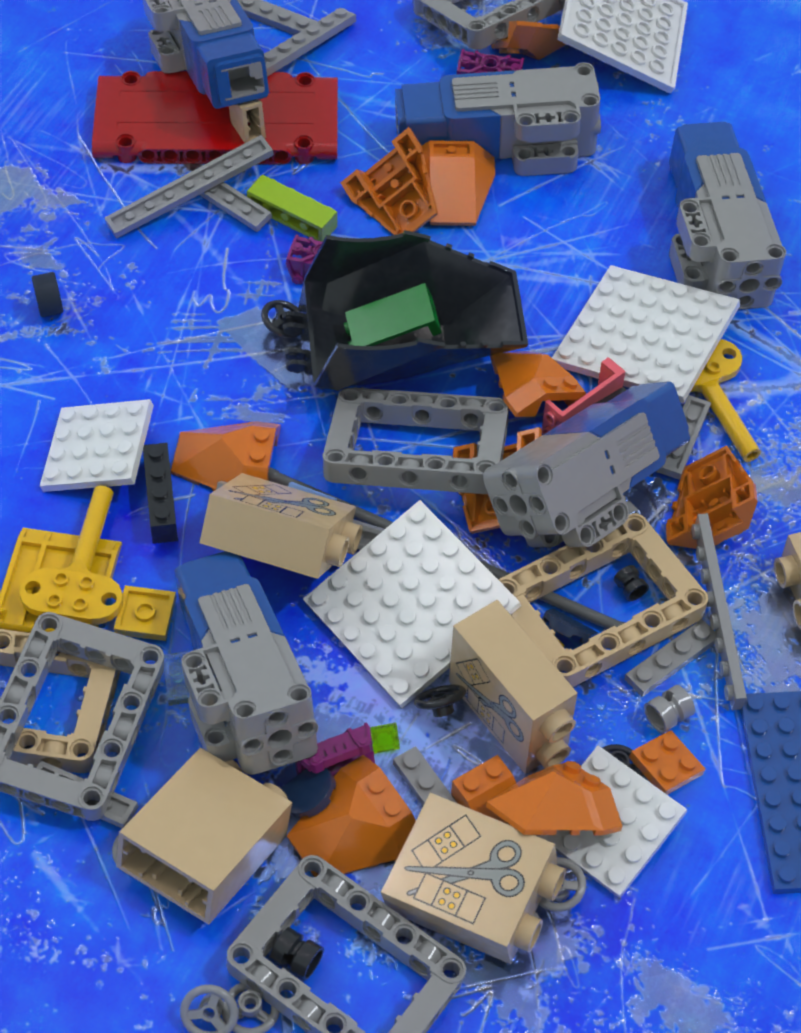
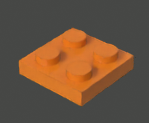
M672 730L636 748L629 755L630 760L650 783L667 795L702 776L706 770Z

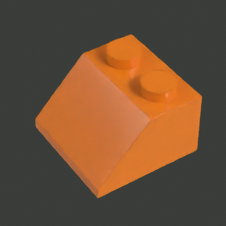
M496 755L452 781L451 795L457 804L507 823L486 807V803L516 784V780L501 758Z

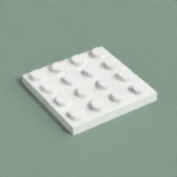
M147 399L61 408L40 483L43 492L135 484L154 407L152 401Z
M597 746L582 764L581 768L589 774L599 777L601 782L611 789L623 826L622 830L602 836L594 835L591 830H580L579 835H570V830H557L556 835L535 836L554 843L559 854L575 862L582 871L618 898H621L685 816L687 809L603 748Z

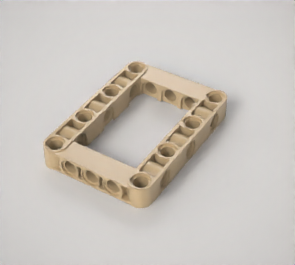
M636 513L629 514L627 521L590 547H568L566 545L499 579L521 604V607L511 616L572 687L700 621L704 617L708 603L706 591L694 579L648 523L646 518ZM630 552L668 601L660 605L657 603L632 616L630 621L618 627L613 626L588 639L587 643L574 650L571 648L564 649L555 637L554 630L548 628L540 617L541 613L538 610L535 611L530 603Z
M0 629V648L7 646L4 649H0L1 666L15 667L30 633ZM58 651L57 654L59 655L55 656L49 670L50 673L89 678L87 687L84 686L83 688L84 698L81 709L77 710L78 720L75 731L71 735L60 736L47 734L46 731L23 728L10 760L24 765L30 763L34 767H37L42 760L67 772L87 773L93 767V757L106 729L121 671ZM29 745H32V746H33V747L30 748V749H24L26 746H29ZM81 753H86V755L83 757L77 756Z

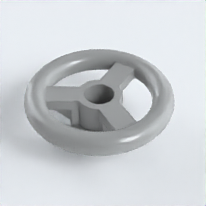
M557 857V865L569 868L575 874L577 881L564 879L563 887L560 889L555 901L565 900L569 896L570 891H576V893L570 900L563 903H553L551 900L542 897L539 905L549 911L562 912L575 907L581 901L586 891V878L582 869L575 862L567 858Z
M242 983L233 986L228 991L233 998L240 992L245 991L238 999V1020L245 1016L248 1018L255 1017L263 1022V1024L254 1028H246L236 1024L232 1031L234 1033H266L276 1023L279 1011L271 1006L270 1015L262 1010V999L259 993L250 990ZM223 1000L222 1017L227 1024L230 1011L227 1003ZM248 1004L255 1005L253 1009L246 1008Z
M200 985L190 990L183 998L180 1006V1017L184 1027L190 1033H230L238 1021V1007L233 996L225 989L216 985ZM207 994L202 998L198 1009L189 1010L194 998ZM223 1000L227 1003L230 1011L227 1024L220 1018L224 1007ZM206 1008H211L214 1012H208ZM203 1019L211 1022L217 1031H204L195 1026L191 1020Z

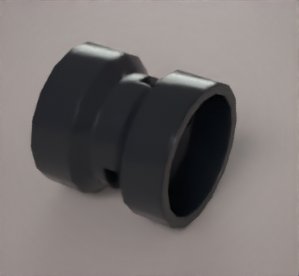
M634 565L624 567L614 576V582L619 588H623V594L628 601L639 599L649 589L646 581L639 577V572Z

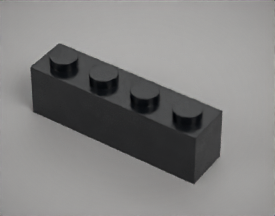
M168 444L144 445L143 456L153 544L178 541Z

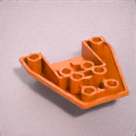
M474 141L426 142L422 145V150L438 212L429 221L430 225L476 226L495 178L494 156Z

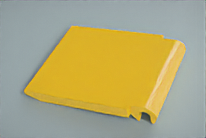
M22 528L0 592V629L31 633L39 616L31 614L24 608L19 594L20 585L24 578L32 571L41 568L64 569L69 567L79 539L78 535ZM100 539L90 572L113 578L122 542ZM31 587L27 590V592L30 594H35L40 590V588ZM90 624L99 627V624ZM48 628V629H46V630H44V631H46V632H52V631H54L55 629H53V628Z

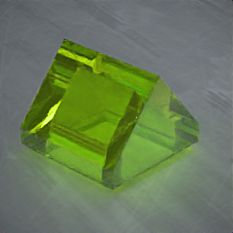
M396 722L370 727L374 754L400 749Z

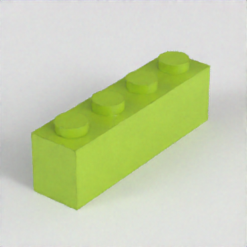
M262 174L247 190V197L270 211L272 219L308 237H313L314 240L323 242L326 235L330 236L337 228L336 210L277 182L275 179Z

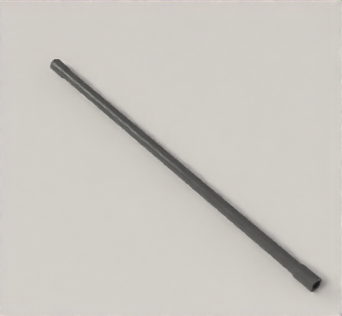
M269 468L268 480L285 486H288L290 482H294L332 496L284 475L274 468ZM337 498V501L353 505L351 503H348L344 500ZM356 506L354 519L384 529L393 523ZM479 560L498 580L510 574ZM554 592L538 598L540 601L606 630L626 623Z

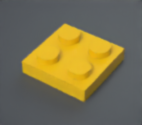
M125 585L123 590V607L117 615L114 632L124 636L166 641L175 606L176 592Z

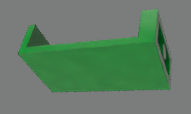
M425 283L345 312L347 322L344 323L345 330L352 339L348 342L349 345L374 346L427 326L433 336L442 333L432 295Z

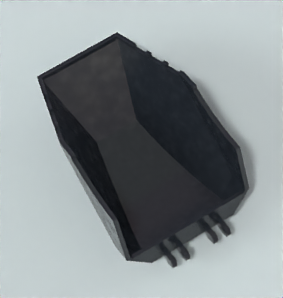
M406 230L401 234L377 238H343L326 235L305 274L298 307L299 312L286 311L282 314L283 322L286 323L283 325V332L290 336L301 334L302 349L291 347L285 351V356L289 360L286 362V369L293 373L304 371L305 383L312 386L338 391L348 386L369 385L404 379L451 364L525 348L528 345L517 273L515 270L490 261L488 264L474 258L475 254L469 252L466 255L453 250L451 244L447 243L446 246L433 242L430 240L431 236ZM424 283L427 285L434 301L442 331L441 334L433 336L427 326L374 346L349 345L348 342L352 339L345 330L344 323L347 322L345 312Z

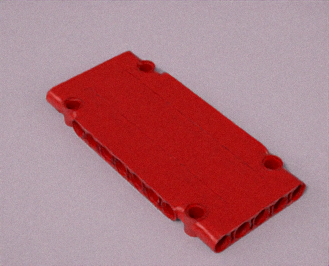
M127 71L122 76H98L92 136L93 158H114V155H117L120 162L131 163L138 156L142 162L150 164H207L245 144L231 123L229 106L219 109L214 108L208 96L197 90L187 71L174 73L151 71L146 73L145 76H140L135 71ZM274 72L267 77L269 94L267 97L259 100L263 106L266 138L264 139L273 149L274 155L258 164H286L291 161L292 156L300 164H309L314 160V157H317V160H337L338 77H314L307 72L300 73L296 77L286 72Z

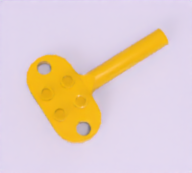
M721 339L691 392H700L708 402H711V409L745 462H751L759 457L761 450L719 385L721 382L730 380L738 374L742 364V355L733 343ZM725 354H730V355H732L734 358H733V359H727V358H725L723 355H725Z
M96 486L94 488L70 566L64 569L41 568L32 571L22 581L19 593L24 608L31 614L40 616L46 612H53L83 623L103 624L114 619L123 607V594L119 584L112 578L90 572L114 495L110 488L106 486ZM31 587L40 588V590L35 594H30L27 592V590ZM108 598L116 600L113 605L103 604L104 600Z

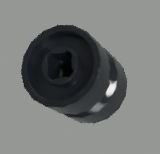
M288 927L281 933L274 944L270 960L283 968L290 966L291 973L306 981L317 968L323 956L324 947L310 939L304 941L302 934Z

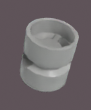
M675 685L663 692L662 696H657L645 703L644 711L650 724L658 732L665 733L676 726L678 721L682 722L695 714V705L688 692L680 685Z

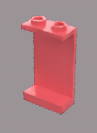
M607 357L601 362L598 386L564 411L559 409L550 400H547L545 402L542 423L543 435L590 405L622 388L626 371Z

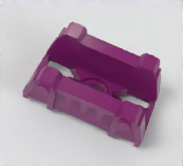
M462 49L456 74L522 70L524 58L516 59L511 58V55L503 57L482 54L477 50L469 52Z
M297 234L295 235L286 258V266L293 283L301 285L304 282L305 274L317 254L322 241L314 240L313 237L308 239L299 237ZM292 255H300L302 258L292 257Z
M366 722L363 726L353 730L348 728L343 734L317 743V753L310 758L295 762L297 775L305 769L317 774L328 767L334 777L342 767L361 755L366 756L375 763L369 725Z

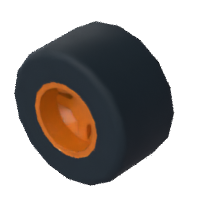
M49 272L32 276L40 316L46 317L63 313L55 273Z

